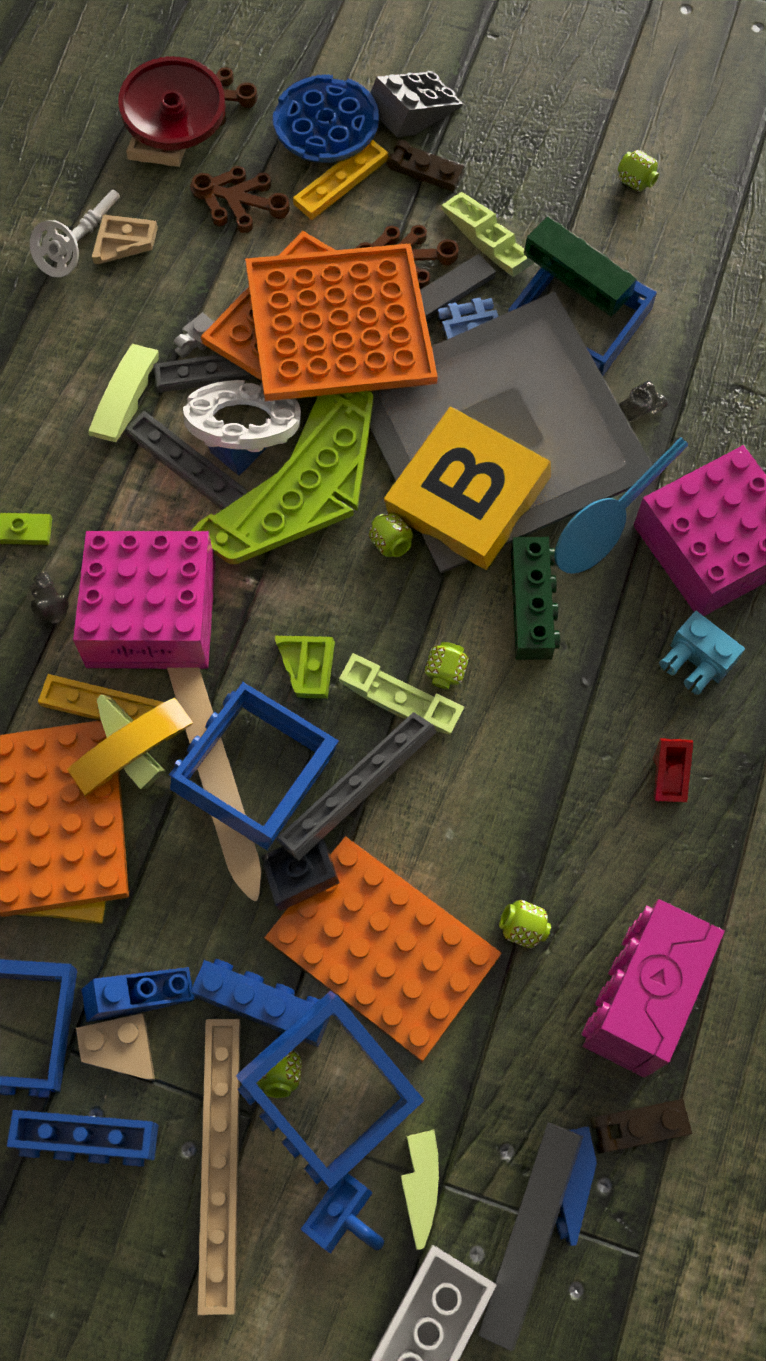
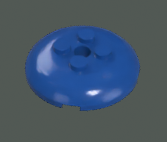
M333 75L312 76L294 83L281 94L278 99V105L275 111H273L274 129L283 146L302 159L318 163L339 162L357 155L372 141L379 123L378 107L372 94L354 80L349 78L347 82L333 79Z

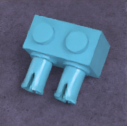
M695 611L676 632L670 645L672 650L659 664L664 671L670 665V669L667 671L670 675H675L687 659L696 665L697 668L684 680V685L689 690L698 681L691 692L699 695L711 679L719 683L737 663L745 648L698 611Z

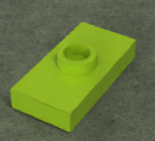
M0 513V544L49 545L52 527L51 514Z

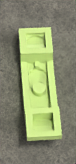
M354 653L351 655L339 678L342 684L368 701L403 719H406L415 712L433 724L437 732L451 735L464 706L437 693L435 697L380 671L381 666Z

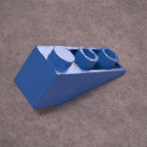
M189 967L91 980L82 988L86 1022L120 1018L195 1000L194 995L191 993L192 982Z
M589 1126L570 1130L584 1137L560 1208L561 1216L557 1217L556 1220L560 1239H566L567 1246L577 1245L597 1164Z

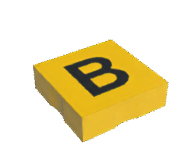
M450 406L384 497L387 512L398 514L410 527L440 540L450 550L487 570L509 539L518 519L529 510L551 478V461Z

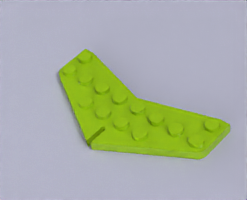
M363 391L318 396L290 459L278 473L216 515L209 514L199 521L191 531H209L213 553L229 564H239L354 516L353 509L358 511L372 418V392Z

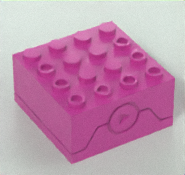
M744 445L643 497L633 526L694 612L698 611L701 615L705 616L766 583V474Z
M86 531L73 641L86 668L208 669L216 567L209 531Z
M660 899L652 907L646 905L643 912L639 914L637 920H634L624 936L621 945L625 947L623 951H620L618 957H615L608 972V975L612 977L610 981H607L605 987L603 986L595 1001V1005L598 1008L588 1018L582 1030L581 1036L586 1038L582 1047L630 1071L632 1070V1072L643 1078L668 1064L725 931L712 924L709 926L710 923Z

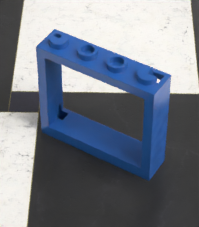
M541 267L509 308L508 312L535 301L554 276ZM636 281L632 296L625 303V305L633 308L636 312L604 356L587 348L602 376L653 308L657 292Z
M242 682L236 692L232 691L231 694H227L223 701L224 707L220 713L214 712L205 725L207 730L201 737L197 735L192 740L187 749L189 754L183 761L178 759L175 762V766L169 774L171 776L170 790L268 851L335 754L339 740ZM242 708L315 752L264 826L189 780Z
M0 959V978L61 982L48 1079L0 1076V1095L14 1096L16 1089L29 1090L28 1096L49 1098L50 1092L61 1091L77 969L73 965Z
M329 991L236 1075L242 1084L237 1089L250 1105L257 1101L264 1110L259 1115L272 1132L279 1128L284 1133L286 1138L282 1143L294 1158L301 1154L309 1163L304 1167V1170L317 1185L323 1180L330 1189L424 1101L339 996L332 991ZM333 1015L401 1098L326 1168L256 1083L329 1016Z

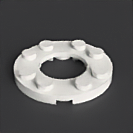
M245 380L222 381L201 387L188 396V403L186 406H183L186 428L192 435L204 441L205 445L209 447L219 446L259 452L264 447L286 443L300 426L301 410L295 398L265 401L262 383L260 387L253 383L245 384ZM251 405L265 410L271 418L266 419V423L261 426L249 424V428L246 429L243 425L237 423L224 425V421H217L214 418V414L226 406Z

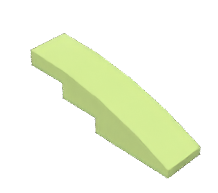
M461 192L441 205L444 213L481 252L511 276H516L534 264L532 260L523 255L524 248L515 242L514 233L497 223L496 213L465 193Z
M135 344L130 346L100 401L88 431L89 436L117 442L138 410V399L148 386V375L153 369L154 364L159 360L158 350Z

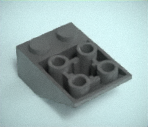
M431 71L378 76L370 92L377 103L379 119L396 137L416 135L459 109L463 104L455 96L454 91L447 88L439 80V76Z

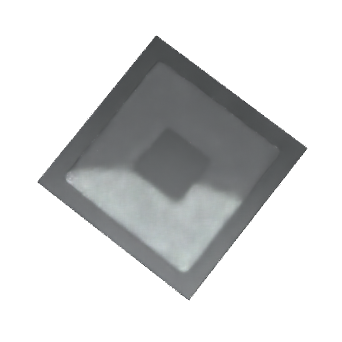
M555 292L432 346L438 376L437 384L371 391L373 394V411L370 429L395 481H397L450 406L551 461V478L529 510L518 519L504 546L511 543L513 537H525L578 513L587 505L597 500L612 498L628 491L652 466ZM421 533L440 574L469 562L466 558L450 550L440 540Z

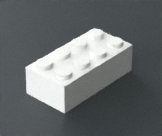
M431 1245L370 1361H458L496 1284L439 1248Z

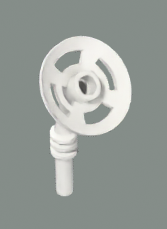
M112 189L93 210L90 209L87 212L88 214H85L84 218L80 219V224L73 231H70L64 224L55 220L39 223L33 229L30 237V251L36 265L44 273L53 277H63L70 274L75 269L79 258L77 242L88 232L94 231V228L101 223L103 215L120 198V195ZM56 228L62 230L67 236L64 237L58 234ZM46 230L48 233L44 236L42 246H40V237ZM72 251H73L72 261H71V263L67 266L66 263L70 260V258H71V256H72ZM47 254L53 261L58 262L57 268L49 265L43 256Z

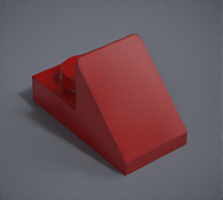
M660 738L653 756V761L656 765L653 795L655 801L687 802L693 740Z

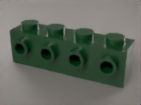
M549 216L526 238L523 255L610 317L632 296L637 278L628 270L621 268L611 261L607 255L598 252L588 245L584 239L577 237L561 223L554 221Z
M513 537L510 555L515 660H552L554 650L560 647L559 630H554V621L558 620V603H553L552 593H556L557 589L556 575H551V566L555 565V549L549 548V537Z

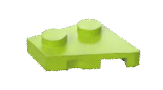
M275 636V642L280 650L283 663L297 697L328 699L335 644L333 637Z

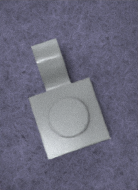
M203 312L182 328L183 334L174 339V344L178 346L175 352L182 358H185L196 347L204 351L207 346L202 344L201 335L214 321Z

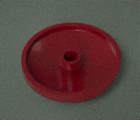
M169 56L147 61L135 68L126 77L120 88L118 105L124 126L138 141L156 149L181 150L196 146L215 133L224 118L225 95L220 80L208 67L189 58Z

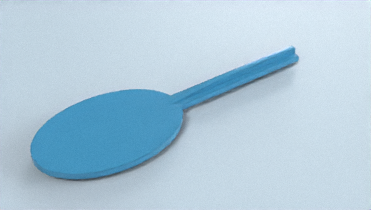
M682 437L619 500L613 498L597 500L587 505L570 520L561 533L555 548V562L559 569L571 574L585 571L600 562L612 550L624 530L626 508L688 446V443Z

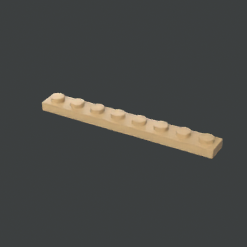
M206 1019L198 1315L235 1314L239 1091L237 1089L240 1087V1081L236 1075L240 1072V1019Z

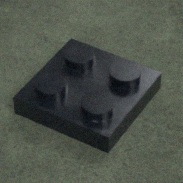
M324 838L299 861L283 847H279L261 856L275 904L280 911L340 883Z

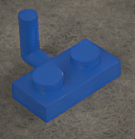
M349 1173L331 1189H328L300 1229L330 1254L347 1229L374 1250H380L384 1245L383 1238L356 1217L373 1192Z

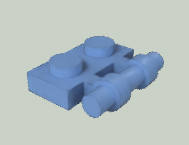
M479 297L471 299L469 303L460 305L451 303L447 304L446 308L437 309L439 320L450 319L442 321L445 339L452 338L497 318L496 310L485 312L486 310L493 309L492 298L481 300ZM471 313L474 314V315H469V316L461 317L462 315H467V314H471Z

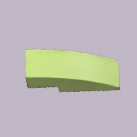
M101 694L97 698L100 719L107 738L133 721L110 696ZM148 752L124 767L126 773L140 790L148 789L165 772Z
M434 1130L409 1135L406 1138L414 1173L401 1175V1181L416 1250L425 1247L437 1203L439 1167Z

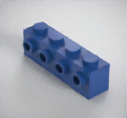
M215 959L214 963L204 960L191 989V993L199 1000L281 1033H284L320 1000L312 996H307L306 1000L294 996L295 990L277 983L275 988L263 984V977L246 971L244 976L233 972L234 966L219 959ZM331 1016L308 1035L303 1042L319 1047Z
M13 1110L7 1147L19 1149L18 1156L40 1158V1152L44 1151L54 1152L53 1159L74 1161L75 1154L89 1155L88 1162L109 1164L110 1157L123 1158V1165L144 1167L145 1160L154 1161L159 1124L152 1121Z

